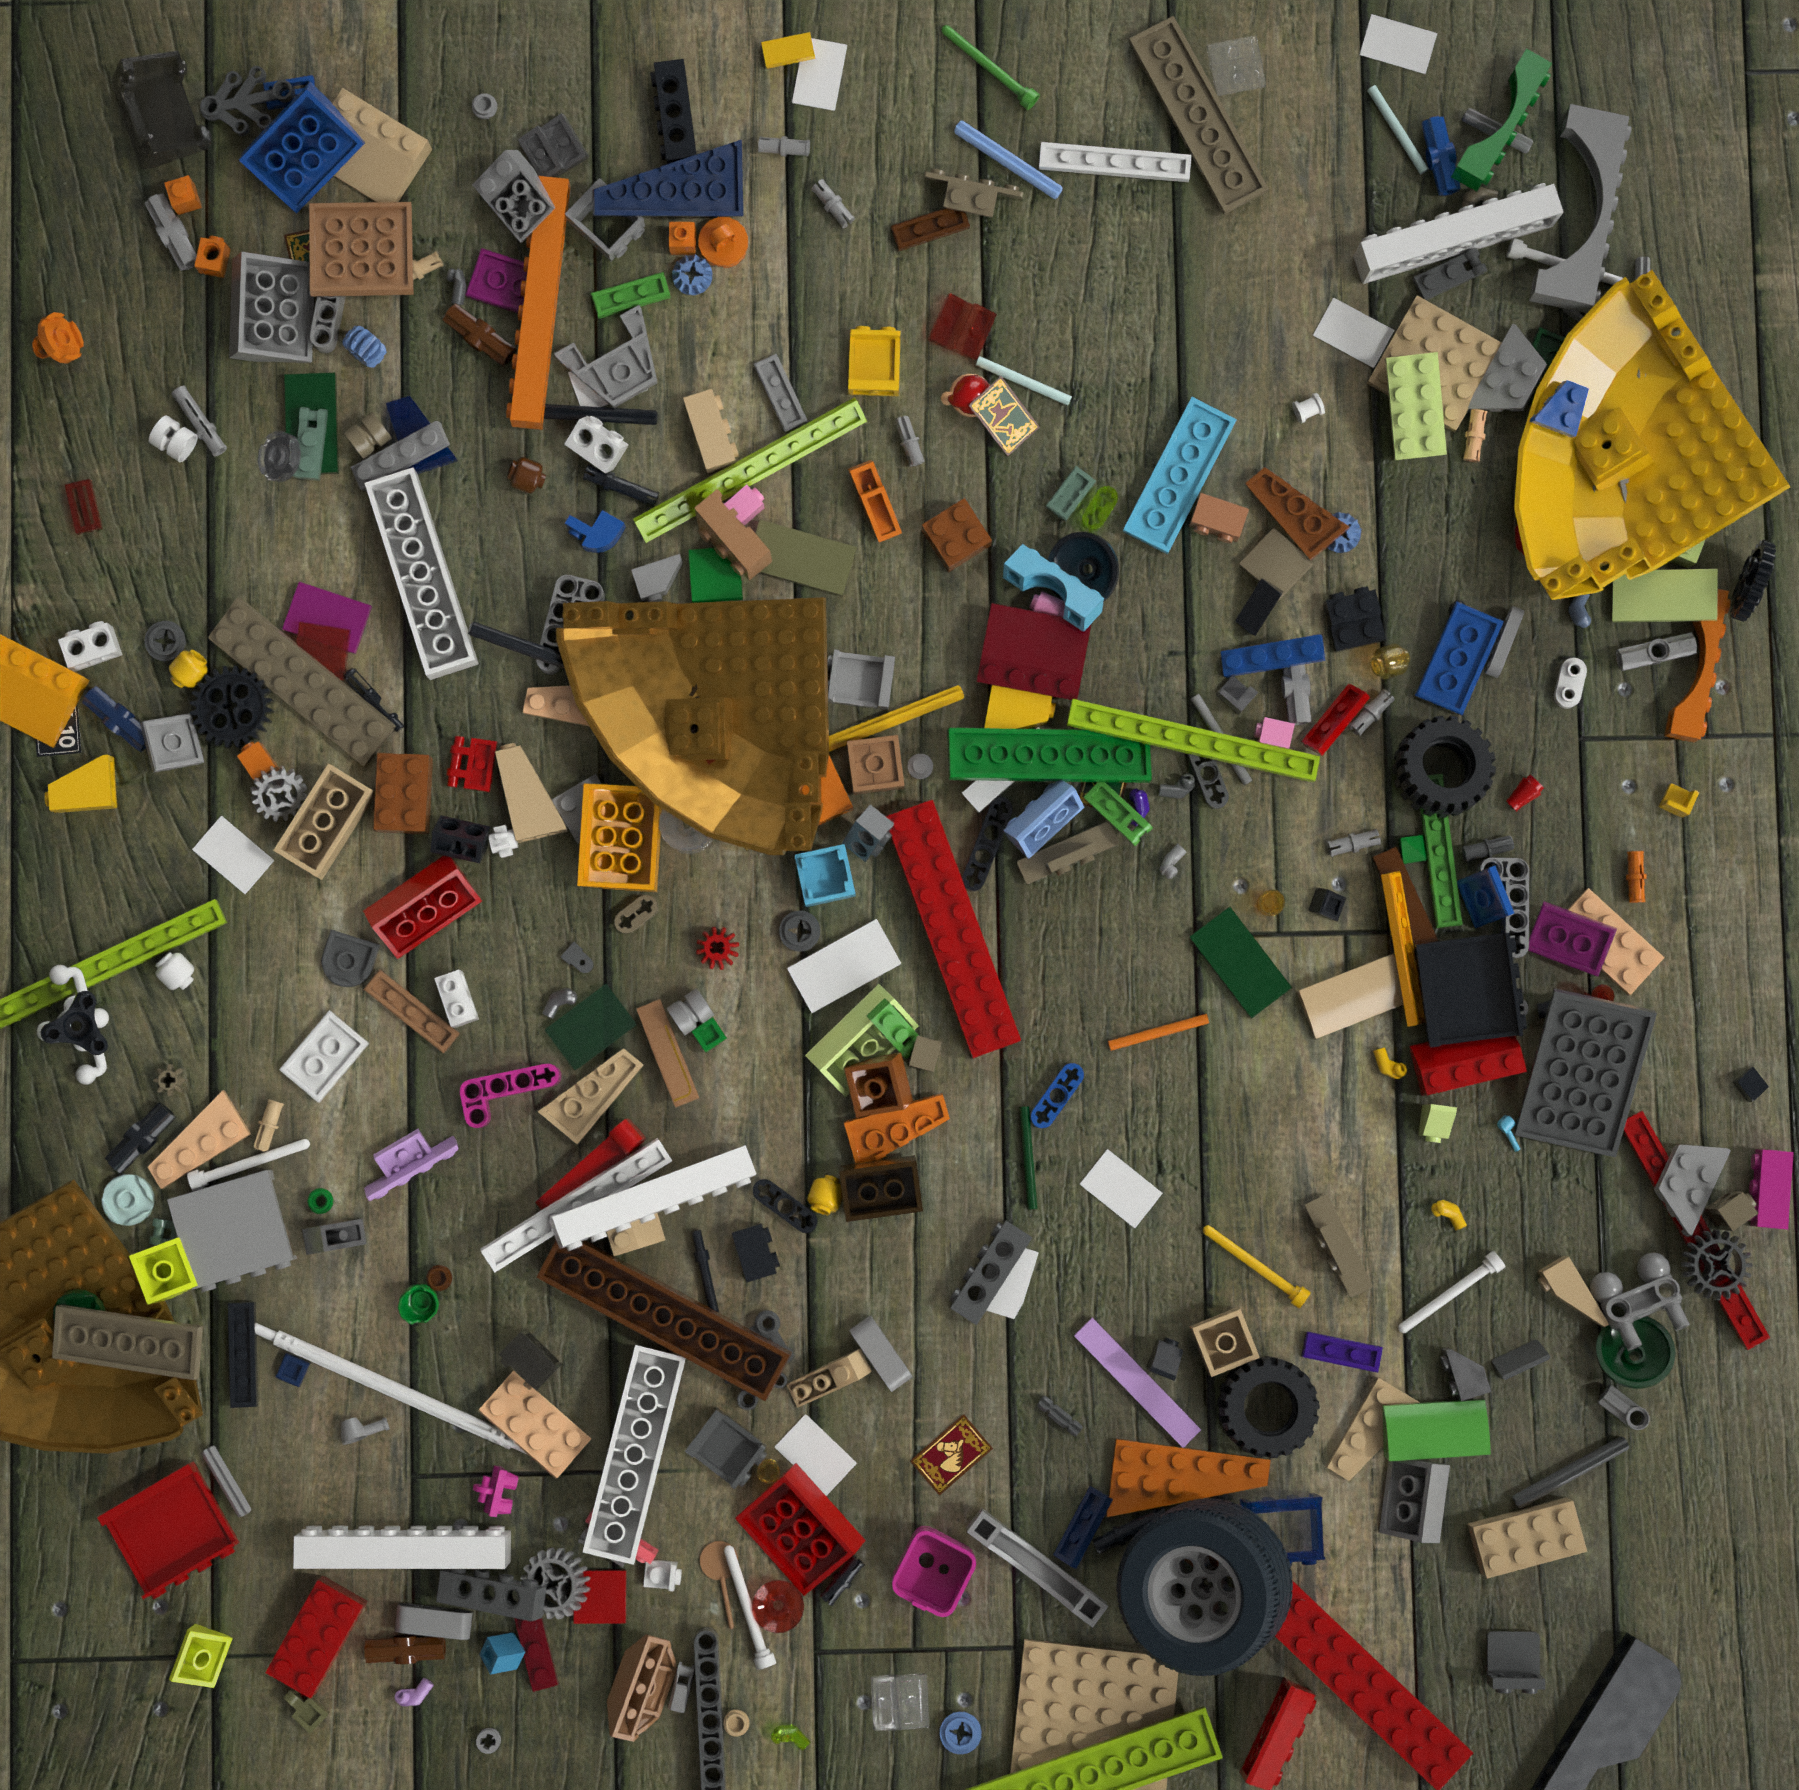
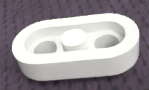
M1578 658L1567 659L1561 664L1554 700L1559 707L1564 709L1574 707L1581 699L1587 668L1585 663ZM1571 666L1577 667L1578 673L1576 675L1571 673ZM1566 690L1572 693L1571 699L1565 697Z

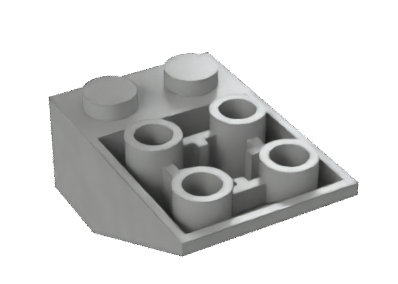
M505 150L472 184L520 243L555 209L534 168L519 150Z

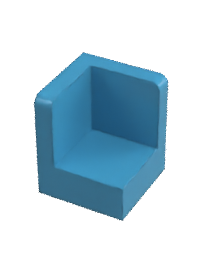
M507 1633L487 1637L479 1655L491 1675L516 1670L525 1651L516 1634Z

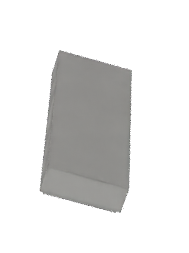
M777 354L754 363V368L785 434L807 424L808 420Z

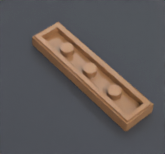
M380 969L363 989L442 1053H445L460 1035L457 1030Z

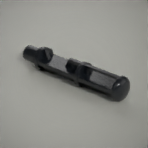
M356 668L349 669L345 673L344 679L364 700L396 725L394 729L396 732L403 729L404 725L398 719V714H388L380 705L382 698L376 690L360 675ZM356 672L368 684L369 690H366L354 676ZM350 677L365 692L363 695L349 682L348 679Z

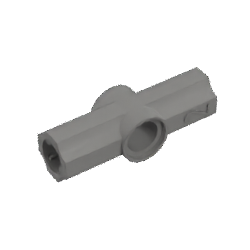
M162 193L148 198L144 204L157 226L156 231L165 247L169 248L177 266L181 271L193 268L197 254L188 239V232L180 218L176 217L167 197Z
M1691 632L1617 649L1616 660L1621 671L1657 665L1661 662L1697 654V644ZM1652 646H1656L1661 650L1660 658L1652 654Z
M1305 664L1282 668L1281 688L1283 698H1286L1288 722L1294 723V726L1311 723L1308 697L1310 696L1309 675L1305 671Z

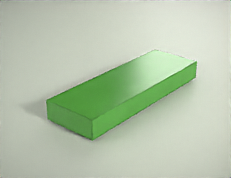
M664 272L591 293L598 319L631 310L638 305L642 307L671 298Z

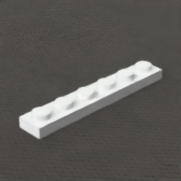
M1041 142L1039 170L1189 182L1191 155Z

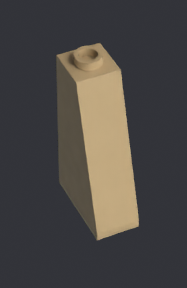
M515 743L502 745L501 750L495 751L515 840L518 843L568 832L567 825L523 748L516 746Z

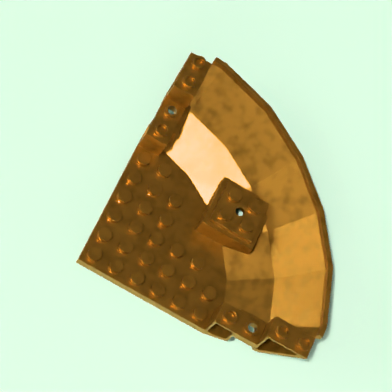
M826 598L682 604L668 601L563 603L564 628H556L559 651L575 703L610 760L654 804L709 838L768 855H785L786 851H811L823 809V803H821V777H826L829 757ZM630 611L634 613L632 620L627 618V614ZM697 683V691L695 692L693 697L689 696V694L692 691V687H695ZM693 724H697L699 728L695 734L691 732ZM805 785L809 787L807 795H804L802 792V788Z
M74 1179L0 1222V1440L43 1451L105 1454L171 1441L183 1433L184 1425L203 1415L196 1379L190 1380L52 1358L55 1325L53 1308L59 1297L66 1291L82 1289L95 1294L103 1302L106 1312L175 1322L166 1301L147 1305L129 1258L130 1253ZM33 1354L39 1355L41 1360H36Z

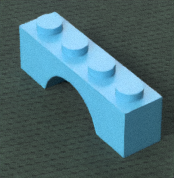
M1022 544L1004 563L1003 578L1020 590L1025 591L1033 587H1046L1057 592L1065 603L1063 619L1084 632L1102 613L1104 598L1098 591L1088 588L1077 577L1070 576L1061 570L1056 563L1049 562L1040 556L1036 550Z

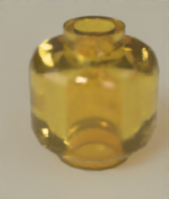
M1392 643L1374 651L1370 660V666L1376 676L1388 680L1400 676L1407 671L1410 656L1406 649L1396 643Z

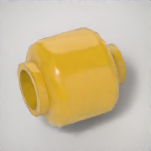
M195 650L180 652L169 665V672L172 675L171 681L180 688L184 686L194 688L208 672L206 659Z
M825 1175L824 1178H817L813 1181L807 1197L813 1211L822 1215H830L831 1212L838 1211L843 1199L839 1179L834 1176Z

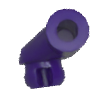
M1135 788L1129 793V799L1134 803L1135 811L1145 818L1150 810L1148 797L1144 790ZM1134 821L1130 823L1134 827L1138 826Z

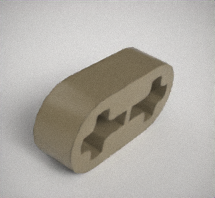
M643 895L637 898L616 915L614 920L616 929L623 934H630L656 915L658 911L656 899L650 895ZM645 900L647 903L653 902L651 913L644 911L640 915L637 914V911L643 907L642 901ZM635 914L636 918L630 922L631 928L620 927L622 923L621 917L629 918Z

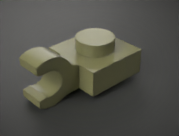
M292 1688L283 1697L286 1702L296 1709L291 1717L310 1734L330 1713L314 1697L305 1700L298 1691Z

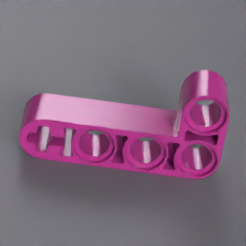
M542 1064L465 1081L460 1087V1096L466 1123L473 1128L487 1126L491 1120L488 1100L554 1087L561 1080L560 1069L553 1064ZM548 1068L551 1072H555V1076L551 1078L550 1083L548 1079L537 1080L539 1085L536 1086V1077L533 1071L537 1070L536 1075L546 1074V1069ZM526 1073L530 1078V1083L525 1088H521L517 1083L518 1076ZM496 1079L504 1081L505 1088L501 1093H495L492 1089V1083ZM471 1084H476L479 1088V1094L476 1098L472 1099L467 1095V1088ZM477 1109L482 1110L484 1113V1120L479 1124L474 1123L472 1120V1113Z

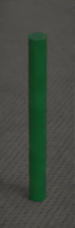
M1029 1106L1019 1107L1027 1210L1038 1209L1030 1111Z

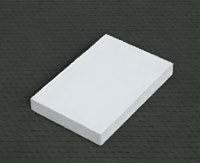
M329 1010L279 1070L320 1103L370 1043Z

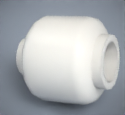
M169 952L155 965L158 968L155 973L156 977L170 990H175L178 987L183 990L194 980L191 977L194 972V966L181 953L172 954Z

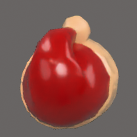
M977 374L961 375L952 383L950 391L942 394L941 401L944 405H952L963 416L977 417L969 405L990 384Z

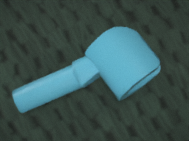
M1504 1115L1498 1121L1497 1126L1506 1134L1514 1151H1519L1520 1147L1511 1131L1516 1123L1510 1116Z

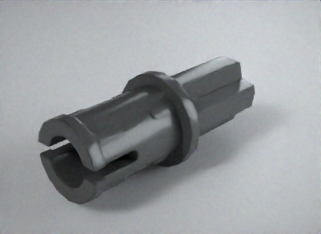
M1511 836L1489 841L1486 838L1481 843L1463 846L1462 854L1465 862L1483 857L1492 858V855L1513 850L1514 841Z

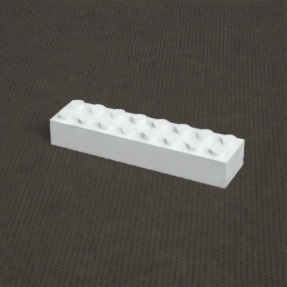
M1545 183L1533 186L1531 191L1522 193L1521 190L1508 194L1507 198L1502 200L1492 198L1484 201L1482 206L1475 208L1473 205L1465 206L1458 210L1459 213L1452 215L1449 212L1437 215L1435 220L1429 222L1419 220L1412 223L1411 227L1406 229L1396 227L1388 230L1386 235L1377 237V234H1373L1363 238V242L1360 243L1353 256L1362 284L1455 257L1473 248L1478 250L1553 227L1563 214L1555 185L1546 186Z
M412 467L366 482V490L426 676L432 680L478 665L473 644L468 634L464 616L417 472Z
M635 1345L583 1553L634 1565L686 1358Z
M306 1526V1529H302L300 1533L294 1536L293 1569H505L511 1562V1530H505V1526H489V1529L478 1530V1526H463V1529L452 1530V1526H437V1529L426 1530V1526H411V1529L400 1530V1526H385L381 1530H374V1526H359L355 1530H348V1526H332V1529L322 1530V1526Z

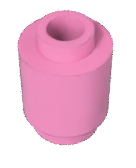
M1041 592L1040 596L1034 595L1029 608L1037 612L1064 616L1065 604L1063 600Z

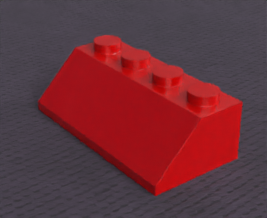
M442 856L363 910L373 930L394 956L399 959L475 907L482 900L452 857Z
M1516 1036L1446 1044L1438 1047H1429L1428 1042L1409 1046L1421 1096H1428L1527 1072L1521 1046Z
M1285 1677L1283 1678L1240 1769V1774L1245 1783L1265 1790H1272L1273 1785L1277 1786L1283 1775V1772L1280 1770L1284 1762H1289L1293 1755L1294 1748L1292 1745L1295 1738H1300L1305 1729L1303 1721L1307 1713L1311 1714L1315 1708L1317 1700L1314 1699L1316 1695L1313 1691Z

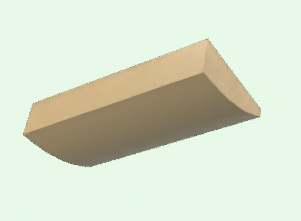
M1394 953L1296 991L1315 1039L1404 1005Z

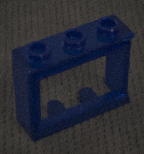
M1309 1493V1497L1288 1495L1287 1499H1274L1272 1497H1262V1501L1240 1499V1505L1254 1512L1253 1514L1310 1510L1312 1550L1286 1552L1288 1555L1287 1559H1289L1291 1566L1292 1562H1301L1302 1565H1315L1317 1560H1325L1322 1496L1316 1493Z

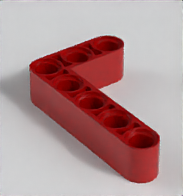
M624 1119L609 1133V1137L543 1194L535 1204L540 1210H543L626 1158L647 1138L630 1119Z

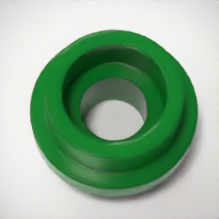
M324 1188L313 1190L308 1196V1207L316 1214L327 1213L334 1204L332 1193ZM319 1196H323L325 1198V1204L323 1206H319L317 1204V1198Z

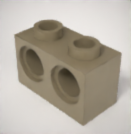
M1736 1191L1727 1192L1704 1208L1717 1228L1725 1231L1736 1230L1758 1214L1754 1208L1756 1203L1748 1193L1744 1194V1192Z

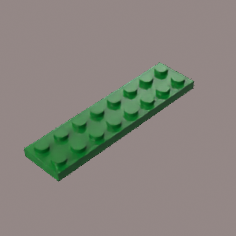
M948 728L949 780L1052 782L1063 780L1065 782L1150 783L1152 781L1149 744L1088 730Z

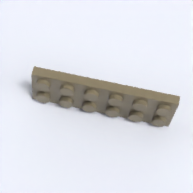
M59 1305L56 1306L52 1358L195 1380L199 1378L203 1326Z

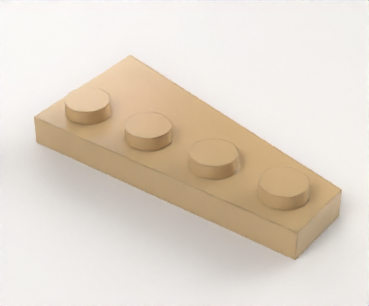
M1377 1377L1326 1467L1350 1481L1383 1447L1382 1405L1420 1402Z

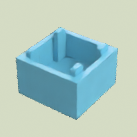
M845 844L795 855L806 907L856 897Z

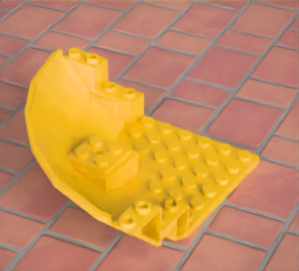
M1653 270L1640 275L1632 283H1629L1626 277L1615 283L1567 334L1536 390L1518 449L1514 510L1527 568L1535 581L1540 580L1551 600L1600 592L1604 590L1603 587L1624 574L1631 580L1652 572L1790 488L1789 483L1713 369L1707 355L1682 319L1676 305ZM1677 330L1680 331L1679 335L1672 336V334ZM1638 369L1640 370V378L1637 377ZM1566 380L1589 388L1577 435L1572 438L1530 422L1531 417L1542 409L1543 403L1553 396L1556 388L1562 381ZM1605 442L1612 443L1609 449H1603ZM1629 478V482L1625 484L1627 489L1625 504L1618 483L1620 480ZM1609 564V568L1607 570H1601L1602 566Z

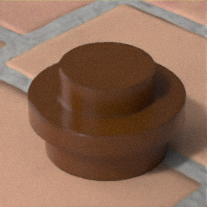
M443 1265L432 1267L426 1276L428 1286L435 1291L447 1289L453 1279L450 1269Z

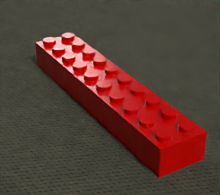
M933 799L885 816L894 823L889 831L892 834L891 840L971 1058L974 1059L1020 1042L1019 1032Z
M1293 1581L1290 1609L1285 1622H1283L1275 1637L1436 1790H1441L1473 1755V1752Z

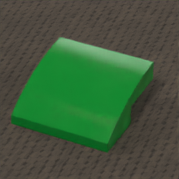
M714 548L689 550L692 603L743 600L742 576H739L731 567L732 563L727 558L722 559Z

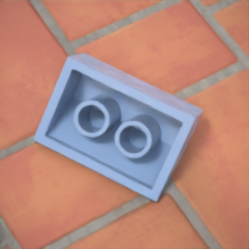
M1060 780L1049 784L1043 794L1037 800L1031 801L1019 817H1015L1008 822L1006 829L1003 831L1007 838L1029 859L1073 819L1084 806L1076 789L1065 781Z

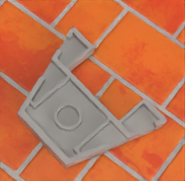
M640 305L620 315V319L632 339L590 364H586L574 343L554 354L561 364L613 408L657 384Z

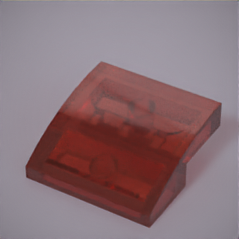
M949 293L945 298L928 340L955 353L977 360L997 314L977 303L971 304Z

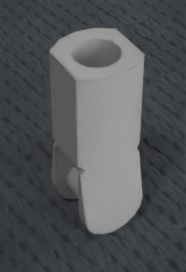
M679 1662L668 1704L669 1710L680 1713L685 1712L694 1677L695 1665L688 1667ZM679 1675L689 1677L688 1684L678 1682Z

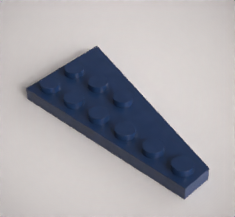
M742 139L592 190L593 216L743 217Z

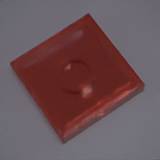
M300 621L296 644L340 680H345L344 675L347 667L351 629Z

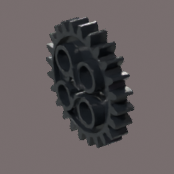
M1760 540L1759 544H1756L1755 550H1752L1751 556L1747 557L1732 595L1733 601L1730 610L1732 618L1742 622L1747 621V618H1750L1751 613L1754 612L1755 606L1759 605L1764 589L1768 586L1767 581L1774 568L1773 561L1776 557L1774 555L1776 552V545L1774 543Z
M224 666L222 674L214 669L213 678L205 674L204 677L207 683H197L201 691H193L192 694L198 698L197 701L190 702L192 706L196 707V710L191 711L190 715L198 717L193 722V725H202L198 733L201 735L208 733L206 740L209 742L216 738L215 745L218 747L224 741L227 749L231 748L232 742L240 749L241 741L248 744L251 742V737L260 740L257 732L259 730L267 732L263 724L272 723L267 718V714L275 712L273 709L268 708V705L274 703V700L266 698L271 693V690L269 688L262 689L265 686V681L260 680L256 682L258 675L254 672L249 676L247 668H244L240 674L239 667L237 666L233 667L232 672H230L228 667ZM228 685H231V700L237 705V707L233 708L234 717L237 722V729L235 730L233 729V714L227 710V708L231 707L230 696L227 692ZM241 687H247L248 695L243 699H239L237 696L238 690ZM217 691H222V700L218 703H213V694ZM245 712H251L252 720L247 724H243L241 721L242 715ZM221 716H226V725L222 728H217V719Z

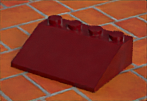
M991 603L976 682L1077 700L1091 625L1083 632L1063 619V616Z

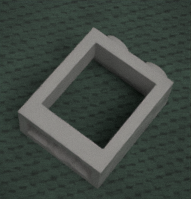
M599 178L565 213V216L570 225L608 260L612 261L615 257L620 258L626 252L627 245L632 239L637 240L643 234L645 222L641 216H626L634 224L610 249L586 228L581 221L593 209L592 190L607 185Z

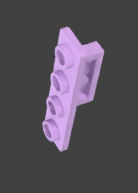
M416 1129L373 1154L375 1161L385 1176L364 1188L368 1201L382 1198L393 1187L406 1184L412 1176L419 1172L424 1173L432 1168L433 1164L442 1159L446 1160L452 1157L459 1149L457 1140L454 1136H451L431 1148L420 1130Z

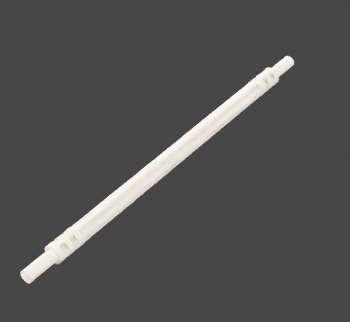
M255 1323V1333L272 1341L273 1345L507 1449L513 1448L525 1453L496 1426L285 1332L280 1330L276 1332Z

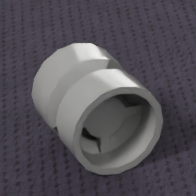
M697 988L685 995L684 1002L678 1000L667 1007L668 1012L684 1035H687L696 1028V1022L704 1023L715 1016Z

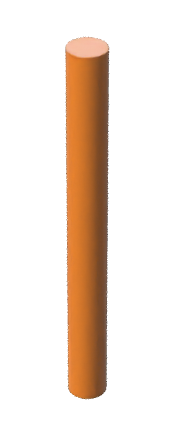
M1203 1014L1110 1040L1108 1045L1110 1051L1209 1024L1208 1016Z

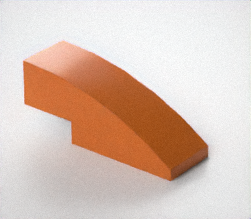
M869 460L849 468L848 472L878 542L880 543L902 534L874 462Z

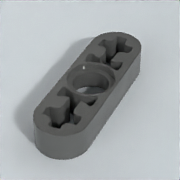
M1186 753L1207 806L1212 809L1224 807L1228 802L1229 794L1216 761L1209 759L1210 762H1203L1196 766L1195 762L1200 761L1199 756ZM1203 767H1211L1214 770L1215 775L1212 780L1206 781L1201 778L1200 771ZM1218 781L1219 785L1215 786L1217 794H1223L1220 804L1210 800L1213 791L1211 788L1206 790L1205 786L1212 785Z

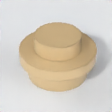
M738 1709L729 1711L723 1721L725 1731L735 1737L745 1734L749 1728V1717L747 1714Z

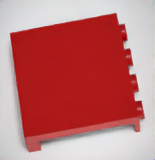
M194 1461L97 1517L101 1526L107 1525L145 1594L141 1596L143 1600L150 1595L153 1600L166 1593L165 1587L173 1582L175 1586L185 1582L190 1578L188 1573L197 1569L198 1573L213 1565L210 1560L218 1555L221 1560L234 1553L233 1547L240 1543Z

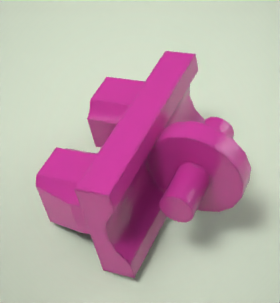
M494 1465L492 1477L483 1476L482 1484L473 1485V1490L479 1492L478 1502L485 1503L484 1512L488 1513V1516L497 1517V1514L511 1513L513 1500L502 1497L503 1488L515 1490L519 1479L517 1475L508 1472L501 1466Z

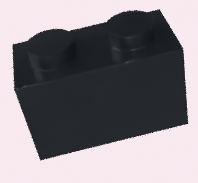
M761 1223L732 1232L747 1283L777 1273L776 1268L780 1267L777 1253H771L768 1244L773 1242L769 1227L763 1228Z

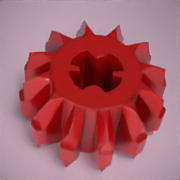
M712 927L713 936L710 937L704 931L702 934L707 939L706 942L697 940V944L704 946V949L696 950V954H706L700 960L702 964L711 959L709 969L713 970L715 963L718 962L719 969L724 970V960L730 966L733 965L729 955L739 956V953L732 951L731 948H737L740 945L739 942L729 943L734 939L735 934L731 933L725 938L727 932L725 927L721 929L720 935H717L716 927ZM716 942L718 945L723 943L725 947H722L724 952L722 954L717 952L712 954L711 950H714L712 947L713 943Z

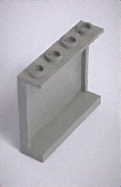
M272 1170L261 1171L167 1199L177 1237L181 1240L198 1285L192 1288V1290L200 1288L201 1293L216 1288L215 1283L225 1281L226 1285L241 1281V1275L250 1273L251 1278L266 1274L265 1268L275 1266L276 1270L291 1266L290 1261L297 1259L296 1255L293 1256L272 1182V1180H275Z

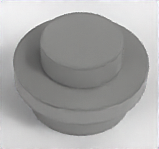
M480 94L474 98L472 110L478 118L489 119L497 111V102L489 94Z
M916 754L910 758L908 772L912 777L925 779L932 773L933 763L927 755Z

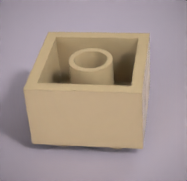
M1234 1308L1189 1326L1207 1373L1211 1377L1260 1358L1242 1311L1239 1308Z

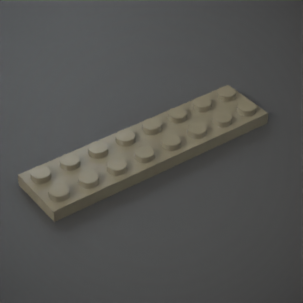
M1174 16L1129 38V44L1223 215L1267 193L1269 190Z
M241 597L236 598L208 637L241 666L247 668L251 674L255 672L258 675V680H264V685L363 766L368 765L396 727L395 724Z

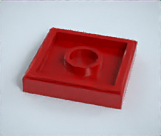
M627 1569L584 1571V1576L591 1577L589 1581L584 1582V1585L590 1587V1590L583 1593L587 1600L583 1603L580 1602L581 1609L578 1611L574 1610V1624L626 1623Z

